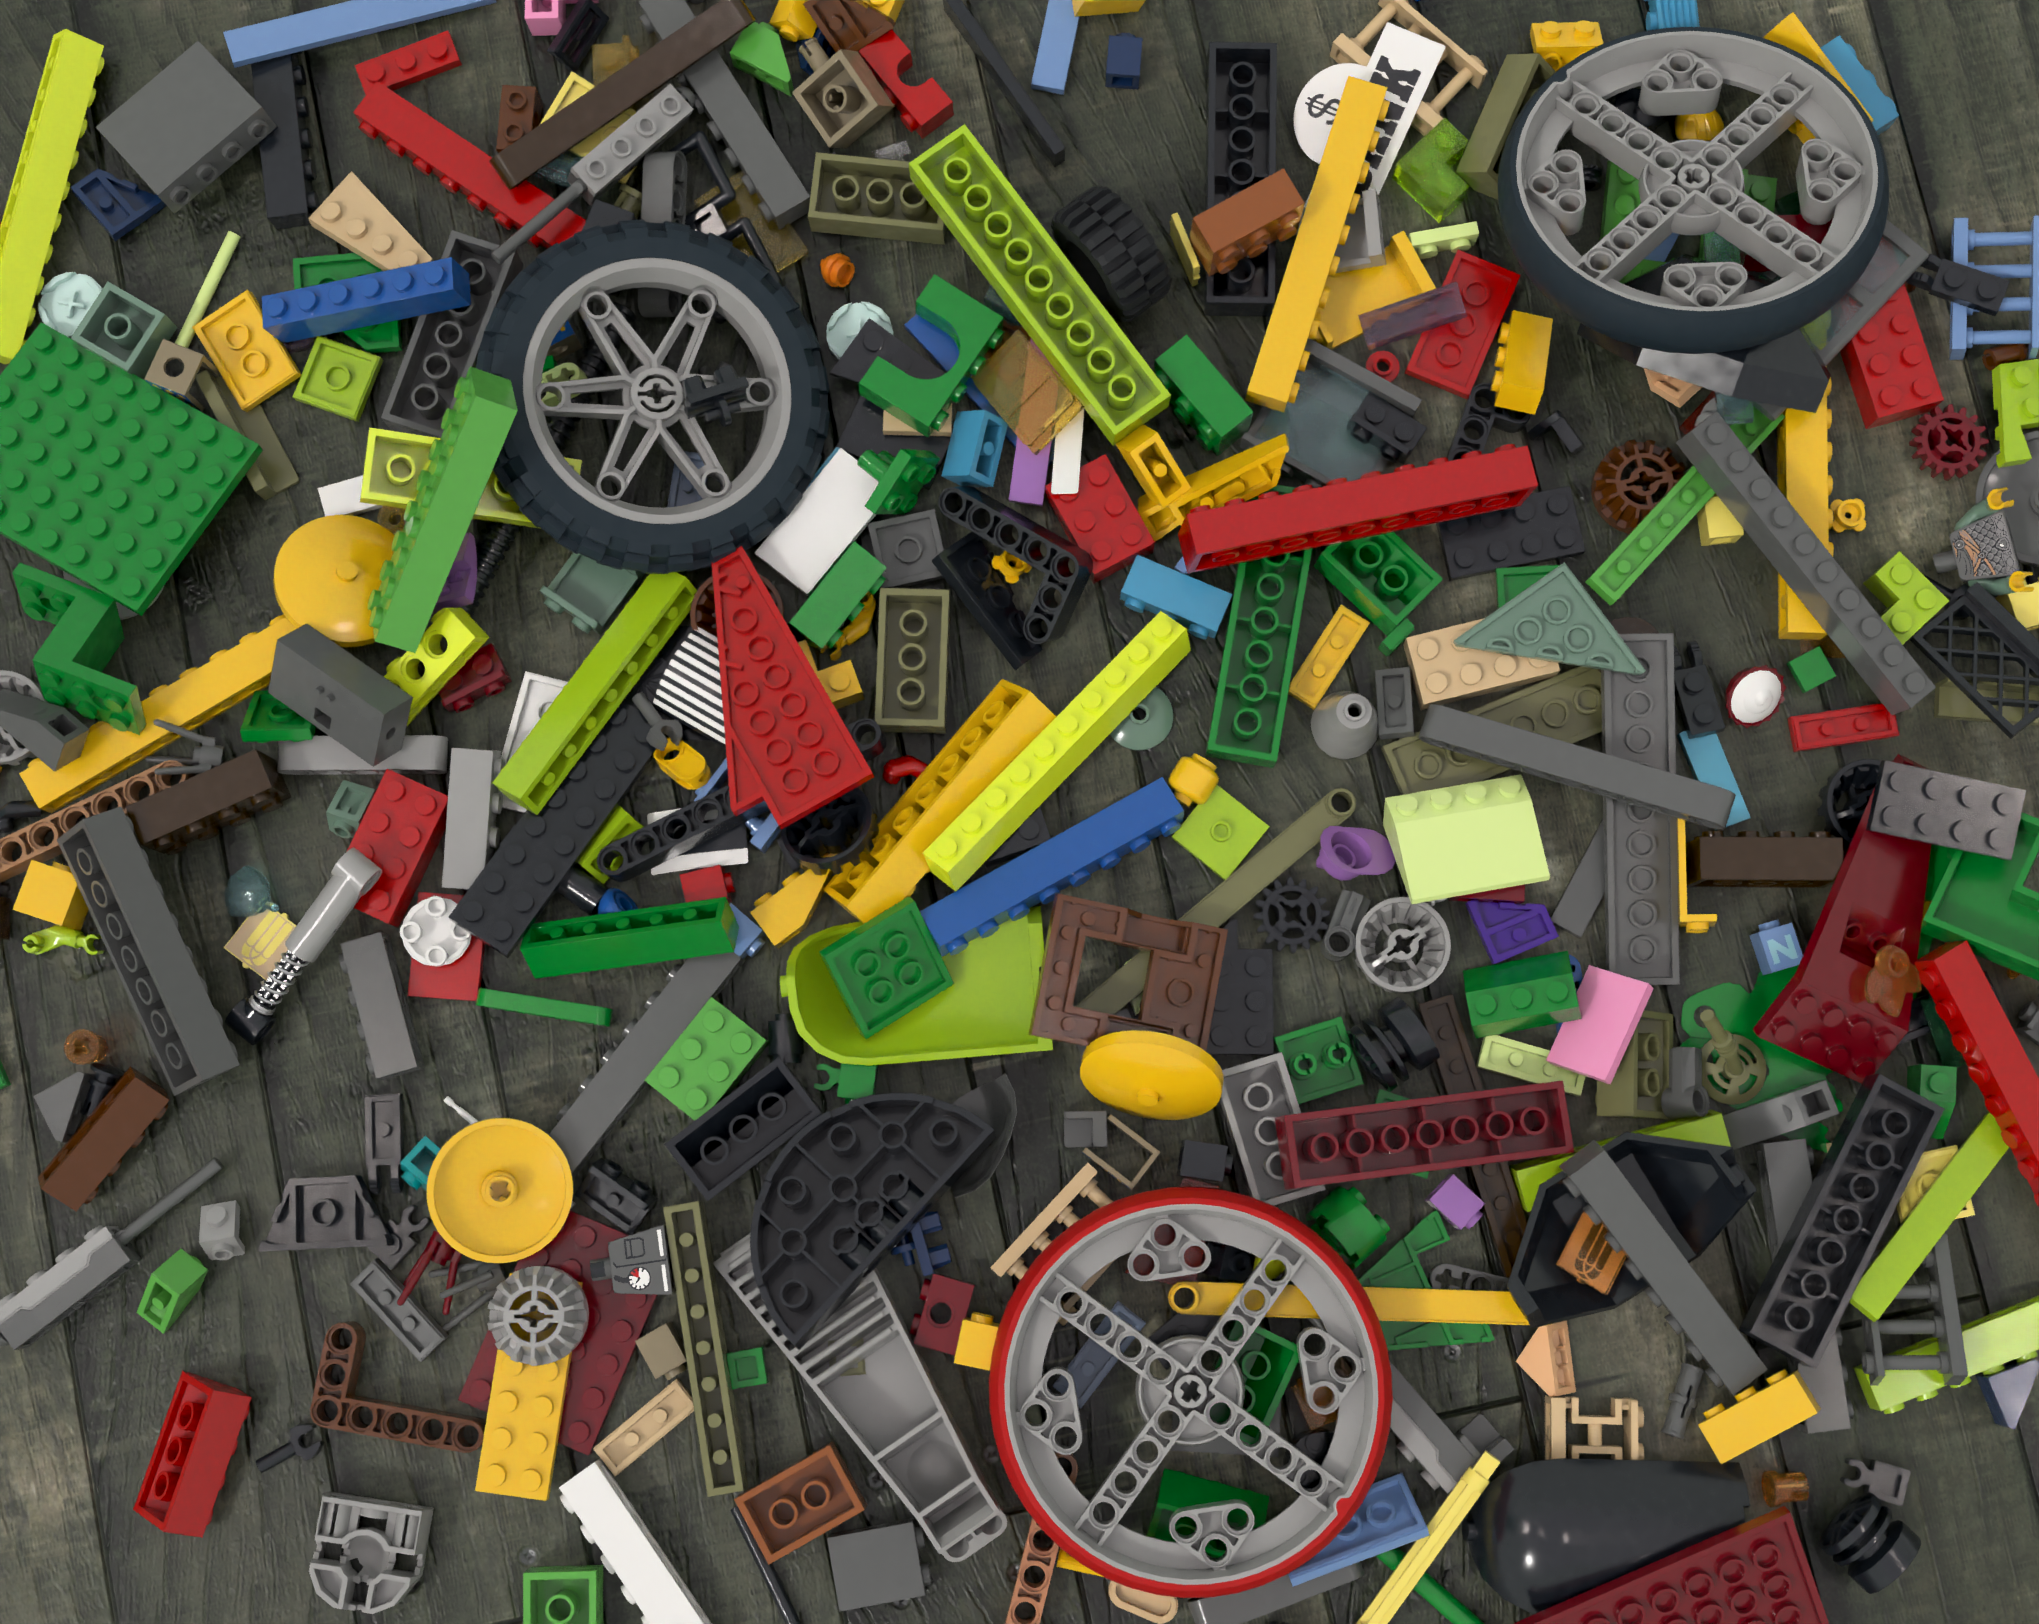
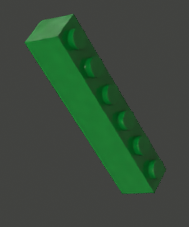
M721 897L534 923L523 937L520 950L535 979L734 952L739 925L727 898Z

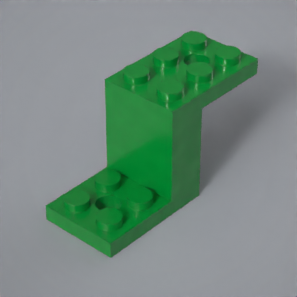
M19 562L12 573L24 613L34 620H44L56 625L32 659L44 699L48 703L75 710L87 719L92 720L96 718L109 723L116 730L122 732L130 731L140 735L146 726V721L137 686L102 673L125 639L116 601L100 592Z

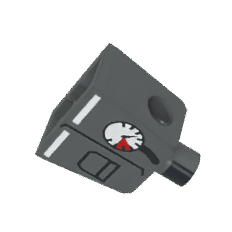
M666 1225L657 1226L608 1242L609 1257L590 1260L592 1281L612 1279L614 1293L657 1295L676 1293Z

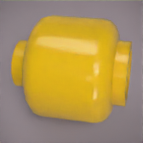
M1195 753L1191 757H1181L1167 780L1168 786L1174 791L1173 794L1178 802L1186 807H1190L1192 802L1198 805L1205 804L1219 781V776L1215 772L1217 766Z

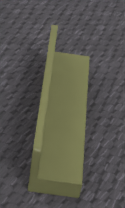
M207 370L197 374L195 378L218 422L258 443L263 449L246 473L254 491L261 498L267 500L298 484L300 478L261 404L249 412H245L239 406L221 375L215 378Z
M1948 677L1935 684L1934 718L1993 722ZM1977 681V691L1983 697L1997 698V683ZM2003 683V698L2023 700V685ZM2029 685V700L2039 701V686ZM2002 706V716L2011 724H2016L2022 719V707ZM2029 708V713L2032 712L2035 708ZM2039 717L2029 725L2039 726Z

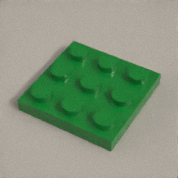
M909 896L819 951L860 1034L865 1039H868L954 984L915 901Z

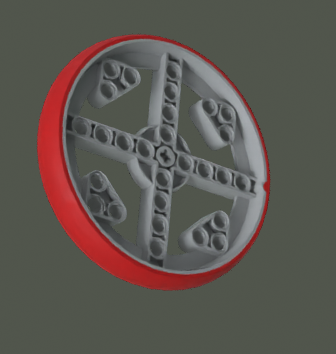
M1170 1187L1145 1191L1118 1199L1094 1210L1073 1223L1042 1251L1019 1281L998 1327L991 1357L989 1407L993 1434L1001 1462L1013 1489L1025 1509L1039 1527L1062 1550L1085 1567L1129 1588L1156 1595L1180 1598H1208L1236 1594L1263 1586L1287 1575L1308 1562L1331 1543L1349 1523L1363 1503L1376 1478L1384 1456L1391 1425L1393 1401L1392 1372L1387 1344L1370 1299L1353 1271L1325 1240L1297 1218L1273 1205L1250 1196L1221 1189ZM1168 1224L1174 1228L1175 1239L1171 1244L1161 1245L1155 1240L1154 1232L1159 1225ZM1201 1240L1234 1246L1261 1258L1256 1268L1207 1337L1180 1335L1169 1338L1157 1345L1081 1288L1089 1278L1104 1266L1131 1251L1127 1268L1130 1275L1139 1281H1152L1203 1272L1211 1262V1252ZM1199 1246L1203 1249L1205 1259L1200 1266L1191 1267L1185 1263L1184 1253L1189 1247ZM1140 1254H1147L1154 1260V1268L1147 1275H1140L1133 1268V1261ZM1272 1260H1280L1285 1266L1284 1276L1277 1281L1270 1280L1265 1273L1267 1263ZM1290 1280L1312 1304L1326 1330L1325 1332L1318 1327H1307L1299 1333L1296 1344L1307 1404L1319 1414H1329L1338 1408L1334 1435L1327 1455L1321 1465L1243 1408L1245 1384L1243 1374L1235 1357ZM1250 1290H1259L1264 1296V1303L1258 1310H1249L1245 1307L1244 1297ZM1067 1292H1075L1081 1297L1082 1306L1074 1313L1065 1311L1061 1305V1298ZM1097 1314L1107 1315L1111 1320L1112 1327L1105 1334L1095 1333L1090 1326L1091 1319ZM1060 1316L1138 1373L1135 1386L1136 1401L1139 1411L1146 1422L1090 1501L1070 1480L1055 1451L1062 1455L1075 1453L1083 1439L1073 1374L1064 1367L1056 1366L1049 1369L1042 1377L1048 1343ZM1229 1320H1237L1243 1326V1333L1236 1340H1228L1223 1336L1222 1328ZM1311 1334H1319L1324 1341L1322 1350L1317 1354H1309L1304 1348V1341ZM1127 1336L1138 1338L1141 1343L1140 1352L1134 1356L1123 1354L1120 1349V1343L1123 1338ZM1208 1350H1215L1221 1354V1365L1215 1370H1207L1201 1364V1357ZM1348 1356L1353 1360L1354 1368L1347 1376H1339L1334 1370V1364L1339 1357ZM1157 1358H1164L1171 1365L1170 1373L1164 1378H1156L1150 1372L1151 1362ZM1061 1374L1065 1376L1069 1383L1067 1391L1062 1394L1051 1392L1048 1387V1379L1052 1375ZM1191 1381H1195L1198 1383L1196 1389L1199 1396L1195 1399L1190 1396L1188 1400L1183 1398L1184 1391L1181 1385L1184 1382L1190 1385ZM1318 1387H1329L1333 1393L1331 1402L1326 1406H1318L1313 1401V1393ZM1218 1402L1225 1403L1230 1407V1416L1224 1422H1216L1210 1417L1211 1407ZM1039 1404L1044 1407L1047 1418L1043 1423L1034 1424L1028 1420L1026 1410L1031 1405ZM1167 1410L1173 1411L1179 1416V1423L1175 1429L1165 1430L1161 1428L1158 1418L1162 1412ZM1254 1425L1259 1428L1260 1437L1256 1443L1245 1444L1240 1440V1432L1244 1426ZM1062 1427L1072 1428L1077 1435L1076 1442L1070 1446L1059 1444L1056 1439L1057 1430ZM1221 1436L1300 1493L1298 1498L1279 1515L1253 1530L1255 1517L1252 1509L1247 1502L1241 1499H1230L1176 1509L1169 1519V1531L1176 1542L1146 1536L1118 1523L1174 1444L1200 1446L1213 1442ZM1141 1442H1153L1158 1448L1156 1457L1151 1460L1141 1459L1136 1451ZM1278 1447H1284L1290 1452L1289 1462L1282 1467H1277L1270 1462L1271 1452ZM1315 1470L1320 1474V1482L1315 1488L1306 1489L1301 1485L1300 1478L1305 1471ZM1128 1471L1135 1476L1137 1481L1131 1490L1124 1491L1117 1487L1115 1478L1119 1473ZM1107 1502L1114 1507L1115 1514L1110 1520L1101 1521L1095 1516L1093 1511L1098 1503ZM1235 1508H1240L1248 1514L1246 1523L1241 1527H1233L1227 1522L1228 1513ZM1184 1516L1192 1518L1196 1522L1195 1531L1189 1535L1179 1534L1175 1529V1524L1179 1518ZM1219 1539L1226 1544V1551L1221 1557L1213 1558L1206 1553L1205 1547L1210 1540Z

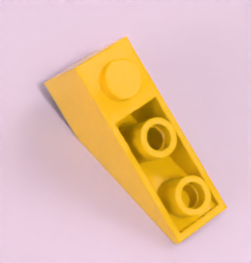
M827 853L823 857H832L838 853ZM811 869L803 874L797 871L782 882L784 888L776 894L772 895L771 892H768L754 902L753 905L756 908L750 913L777 949L807 928L823 896L824 891L822 889L833 875L831 869H828L827 873L822 876L815 875Z

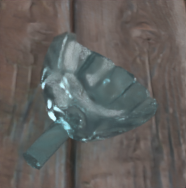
M249 865L244 866L230 877L227 883L228 886L225 888V904L231 916L251 917L263 913L266 909L272 912L278 911L279 905L270 901L269 881L258 869Z

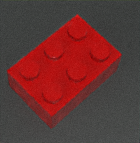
M1106 454L1080 467L1079 489L1076 494H1052V482L1045 485V497L1069 541L1085 550L1093 560V569L1090 575L1093 584L1134 563L1137 555L1146 557L1154 552L1155 542Z

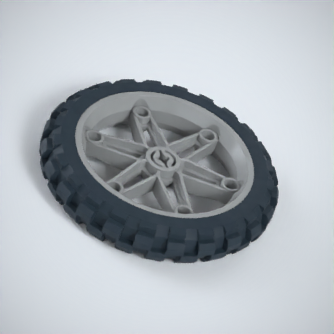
M644 219L618 221L617 224L604 227L598 225L575 233L573 237L559 244L555 243L538 255L523 271H520L494 308L484 331L477 355L476 368L511 380L518 409L493 471L505 492L510 494L520 507L519 510L537 528L540 527L553 537L555 542L573 553H579L597 561L596 563L619 570L627 569L647 574H668L712 566L711 562L715 563L735 552L736 548L740 546L746 551L769 535L789 516L813 480L822 458L821 453L824 441L827 438L829 425L828 393L830 391L827 370L823 366L819 352L821 347L811 324H807L799 310L800 305L786 286L782 287L769 273L771 270L753 255L748 256L733 247L732 242L711 232L705 234L690 229V225L669 221L652 223L645 222ZM646 287L676 291L689 297L653 354L615 307L607 294L625 289ZM694 300L702 301L707 307V313H697L693 309L691 302ZM592 301L600 303L604 308V314H592L588 310L587 303ZM579 311L614 376L541 383L545 359L553 339L562 326ZM714 311L721 314L744 339L756 361L761 378H746L749 383V388H746L747 399L739 403L741 411L735 412L764 410V419L754 453L741 473L732 482L729 481L727 474L720 465L695 417L688 419L684 411L686 398L683 385L685 379L698 375L702 377L706 388L717 385L713 378L714 375L689 374ZM687 323L694 327L678 370L674 372L672 369L661 364ZM610 324L643 365L635 369L631 374L604 329ZM755 387L762 390L765 396L764 401H755L750 396V388ZM622 390L623 406L571 403V394ZM652 390L655 391L657 397H662L658 403H654V399L648 397ZM552 392L557 396L559 404L554 407L545 405L541 400V394ZM545 416L620 420L594 486L584 480L560 453L550 434ZM678 420L681 422L704 463V466L700 469H697L666 429ZM634 421L639 426L647 428L648 431L624 471H621L614 466L631 424ZM657 440L703 499L687 505L659 508L630 504L621 501L620 498L654 441ZM707 477L717 479L721 485L720 492L709 491L705 485V479ZM609 480L615 483L618 490L617 495L609 496L603 493L600 485L601 482Z

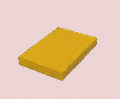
M249 290L244 291L192 327L239 406L245 412H249L302 375L284 344L263 329L262 308Z

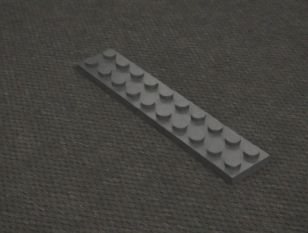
M1674 633L1619 634L1646 671L1638 676L1601 670L1602 753L1676 774ZM1603 796L1606 970L1649 983L1650 985H1680L1677 818Z

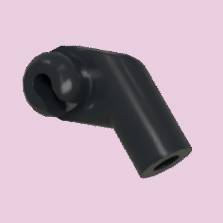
M34 800L8 802L0 808V833L12 832L14 830L13 821L18 818L41 817V809L38 808Z

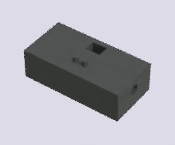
M308 624L277 639L268 690L269 694L373 767L402 749L413 699L411 695Z

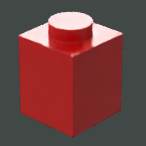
M721 865L679 875L685 902L726 897L729 903L732 902L730 893L736 892L731 872L725 873V869Z

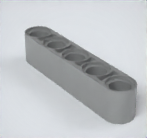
M405 735L402 749L374 767L330 736H313L312 740L293 742L291 740L278 741L277 772L288 775H384L386 769H389L398 774L447 773L448 738L436 735Z

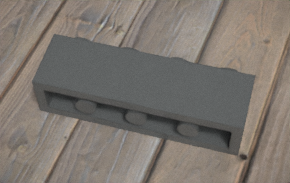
M378 932L341 943L343 953L339 954V962L344 974L348 973L351 987H348V996L352 1006L357 1007L360 1020L356 1022L361 1040H366L369 1054H366L365 1059L370 1074H375L376 1079L387 1080L424 1069L422 1054L390 935Z

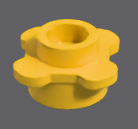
M1858 498L1845 501L1840 499L1834 500L1830 504V509L1833 510L1834 516L1832 529L1837 533L1851 529L1855 532H1861L1866 527L1864 502ZM1845 513H1850L1851 518H1846Z
M1005 550L1000 556H994L992 559L993 568L1000 570L1005 575V580L1011 584L1017 583L1019 576L1023 573H1028L1032 568L1031 565ZM1009 562H1012L1014 567L1010 566Z

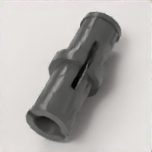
M1681 1364L1674 1393H1669L1668 1400L1671 1403L1664 1426L1661 1429L1662 1433L1684 1440L1691 1411L1697 1408L1698 1402L1695 1401L1705 1370L1690 1364Z

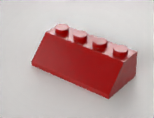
M182 1371L133 1510L163 1532L203 1538L206 1526L209 1525L213 1517V1506L218 1492L225 1483V1472L228 1463L236 1451L237 1438L242 1423L249 1414V1403L252 1397L235 1387Z

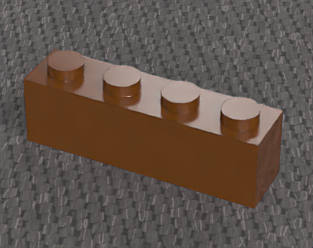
M130 1066L38 1176L41 1189L76 1212L83 1203H90L99 1190L98 1185L106 1176H112L118 1170L122 1163L121 1158L129 1148L134 1149L144 1138V1130L153 1120H159L166 1112L169 1097L165 1089Z

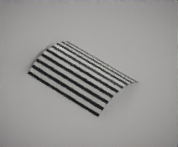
M698 627V630H693L684 640L667 666L657 688L653 706L726 748L718 640L714 635Z

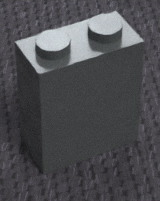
M915 1518L830 1533L827 1537L839 1612L925 1596L927 1592L926 1585L932 1584L929 1562L922 1563L920 1549L926 1548L924 1531L921 1526L916 1527Z

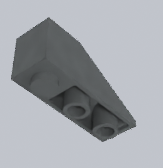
M7 689L0 691V726L54 772L81 756L89 728L64 707Z
M1821 1080L1811 1082L1722 1116L1730 1146L1733 1147V1150L1808 1126L1840 1113L1827 1081Z

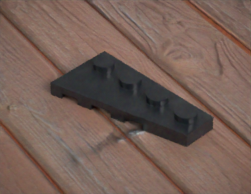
M970 532L939 553L931 561L1016 671L1043 649L1040 644L1031 643L1026 639L1023 632L1026 616L1023 611L1016 609L1012 601L1014 593L1009 583H1003L997 569L993 568L992 559L995 556L994 553L987 552L981 536Z

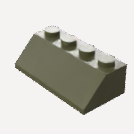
M1539 53L1506 55L1456 170V173L1473 190L1497 200L1499 165L1512 126L1528 100L1556 72Z

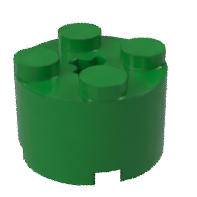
M1338 1186L1306 1214V1220L1315 1221L1311 1229L1339 1255L1343 1254L1349 1259L1346 1264L1350 1269L1354 1270L1387 1240L1386 1234L1390 1231V1227L1378 1214L1373 1216L1364 1206L1367 1201L1359 1190L1353 1186L1349 1190Z

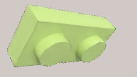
M1477 221L1413 232L1409 234L1408 239L1420 259H1427L1436 256L1438 252L1451 250L1452 253H1456L1458 249L1461 251L1469 250L1471 246H1474L1479 236Z

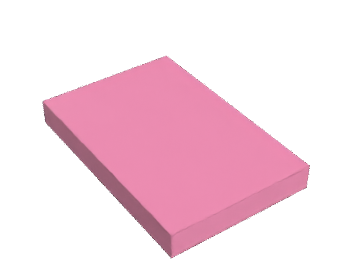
M1589 965L1577 991L1582 1019L1563 1022L1546 1061L1557 1067L1611 1085L1654 988L1649 983Z

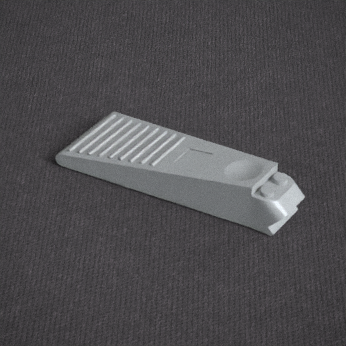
M751 1233L721 1252V1257L713 1262L716 1269L918 1520L937 1552L950 1562H961L1000 1536L1007 1527V1518L987 1484L982 1470L917 1345L914 1344V1339L909 1334L910 1332L877 1268L869 1274L799 1350L780 1331L771 1318L757 1287L751 1263ZM863 1338V1345L858 1348L857 1346H851ZM837 1340L828 1346V1341ZM836 1356V1363L830 1367L829 1361ZM865 1359L866 1374L840 1376L850 1368H858V1363Z

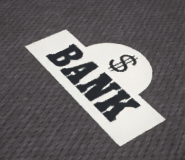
M1387 22L1367 66L1355 63H1342L1330 66L1310 79L1301 91L1296 102L1293 120L1295 135L1302 150L1311 160L1320 164L1348 76L1388 87L1384 100L1390 101L1384 122L1377 120L1374 131L1380 132L1374 153L1367 151L1364 162L1370 163V167L1364 184L1357 182L1354 193L1360 194L1359 199L1363 198L1362 191L1376 189L1379 195L1446 46Z

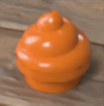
M842 253L829 255L820 262L822 277L832 287H845L854 276V264L848 256Z

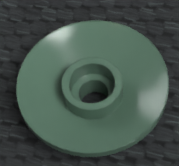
M1157 687L1135 708L1145 711L1146 717L1144 719H1135L1132 711L1110 733L1113 740L1122 747L1136 751L1148 750L1159 745L1168 736L1173 724V709L1168 697Z

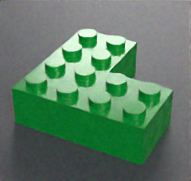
M2021 813L2012 861L1955 850L1924 916L1921 932L1943 942L1967 940L1975 955L2039 981V893L2024 887L2039 854V819L2026 813Z

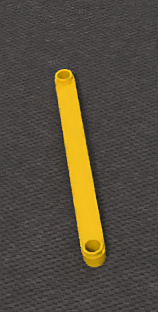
M1180 1281L1169 1289L1168 1303L1174 1311L1180 1314L1221 1316L1244 1283ZM1287 1284L1264 1316L1320 1319L1312 1304L1295 1284ZM1362 1286L1370 1299L1379 1321L1530 1325L1509 1291ZM1185 1287L1192 1290L1194 1298L1190 1306L1182 1308L1175 1304L1174 1295L1178 1289ZM1250 1290L1245 1294L1244 1304L1247 1309L1258 1310L1262 1307L1264 1296L1259 1290Z

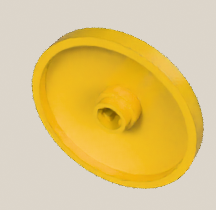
M352 515L321 517L295 530L281 547L274 568L275 596L286 618L296 628L305 624L310 625L340 647H358L374 643L373 627L369 626L371 610H368L367 606L373 589L378 590L382 582L379 576L384 561H390L394 553L392 551V542L395 535L380 524Z
M1131 1030L1101 1036L1086 1047L1080 1065L1082 1083L1095 1098L1116 1110L1142 1118L1155 1120L1193 1118L1213 1109L1220 1101L1222 1095L1224 1075L1217 1061L1197 1045L1164 1033Z
M514 1118L484 1119L459 1130L437 1153L427 1180L428 1210L439 1234L459 1253L487 1263L518 1261L544 1248L553 1240L564 1225L573 1197L572 1174L561 1148L540 1128Z

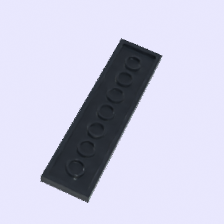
M622 701L539 814L536 815L526 810L449 915L450 921L505 957H510L653 759V753L657 748L650 745L646 740L651 726L639 710Z

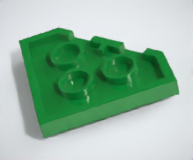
M356 253L293 258L294 290L382 272L383 270ZM401 320L342 331L368 353L402 351Z

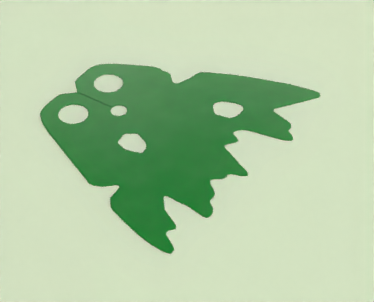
M1799 965L1762 975L1760 971L1751 993L1746 992L1740 984L1728 982L1698 992L1689 997L1683 1004L1681 1026L1690 1038L1683 1042L1680 1047L1701 1049L1705 1043L1712 1039L1707 1028L1700 1027L1694 1020L1695 1010L1700 1006L1706 1005L1714 1009L1718 1020L1725 1030L1730 1031L1731 1034L1740 1035L1751 1040L1762 1052L1766 1065L1769 1068V1075H1766L1764 1085L1755 1097L1741 1104L1729 1105L1736 1110L1814 1081H1827L1826 1076L1833 1072L1824 1066L1759 1038L1753 1030L1754 1026L1795 975ZM1738 1044L1739 1049L1746 1052L1751 1059L1755 1058L1746 1047ZM1716 1049L1711 1052L1714 1064L1720 1056ZM1739 1055L1740 1059L1747 1065L1745 1059ZM1719 1072L1720 1078L1729 1084L1730 1080L1725 1079ZM1712 1074L1707 1075L1711 1085L1719 1092L1726 1094L1727 1089L1720 1087L1714 1081ZM1750 1074L1748 1080L1738 1086L1740 1094L1745 1093L1753 1086L1757 1076ZM1827 1081L1838 1111L1842 1112L1843 1105L1836 1098V1089ZM1819 1122L1781 1134L1791 1140L1806 1139V1144L1810 1145L1812 1149L1826 1153V1143H1831L1825 1138L1828 1128Z

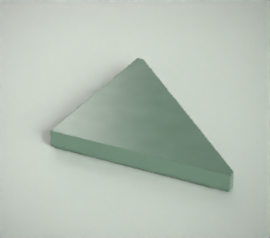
M1565 562L1453 641L1456 647L1638 676L1646 671Z

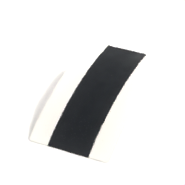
M679 809L649 813L647 815L648 825ZM713 809L707 812L704 822L712 823L718 817V810ZM745 822L652 868L651 874L657 875L717 865L725 866L748 863ZM686 825L678 826L674 830L673 839H679L685 835ZM649 841L651 853L655 848V841Z

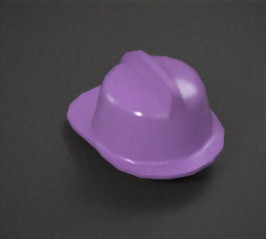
M1329 826L1323 830L1320 836L1321 849L1316 860V867L1325 869L1329 875L1340 881H1348L1358 875L1385 874L1393 868L1396 862L1387 838L1374 830Z

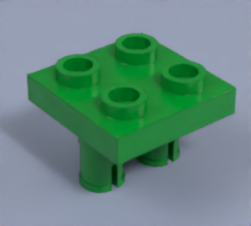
M900 449L896 457L885 450L881 451L878 455L873 450H866L860 456L857 465L877 480L878 485L865 504V507L873 514L905 515L916 505L918 501L917 494L923 485L930 482L936 473L935 466L941 458L930 450Z
M1341 1016L1273 1038L1278 1053L1282 1052L1298 1104L1364 1084Z

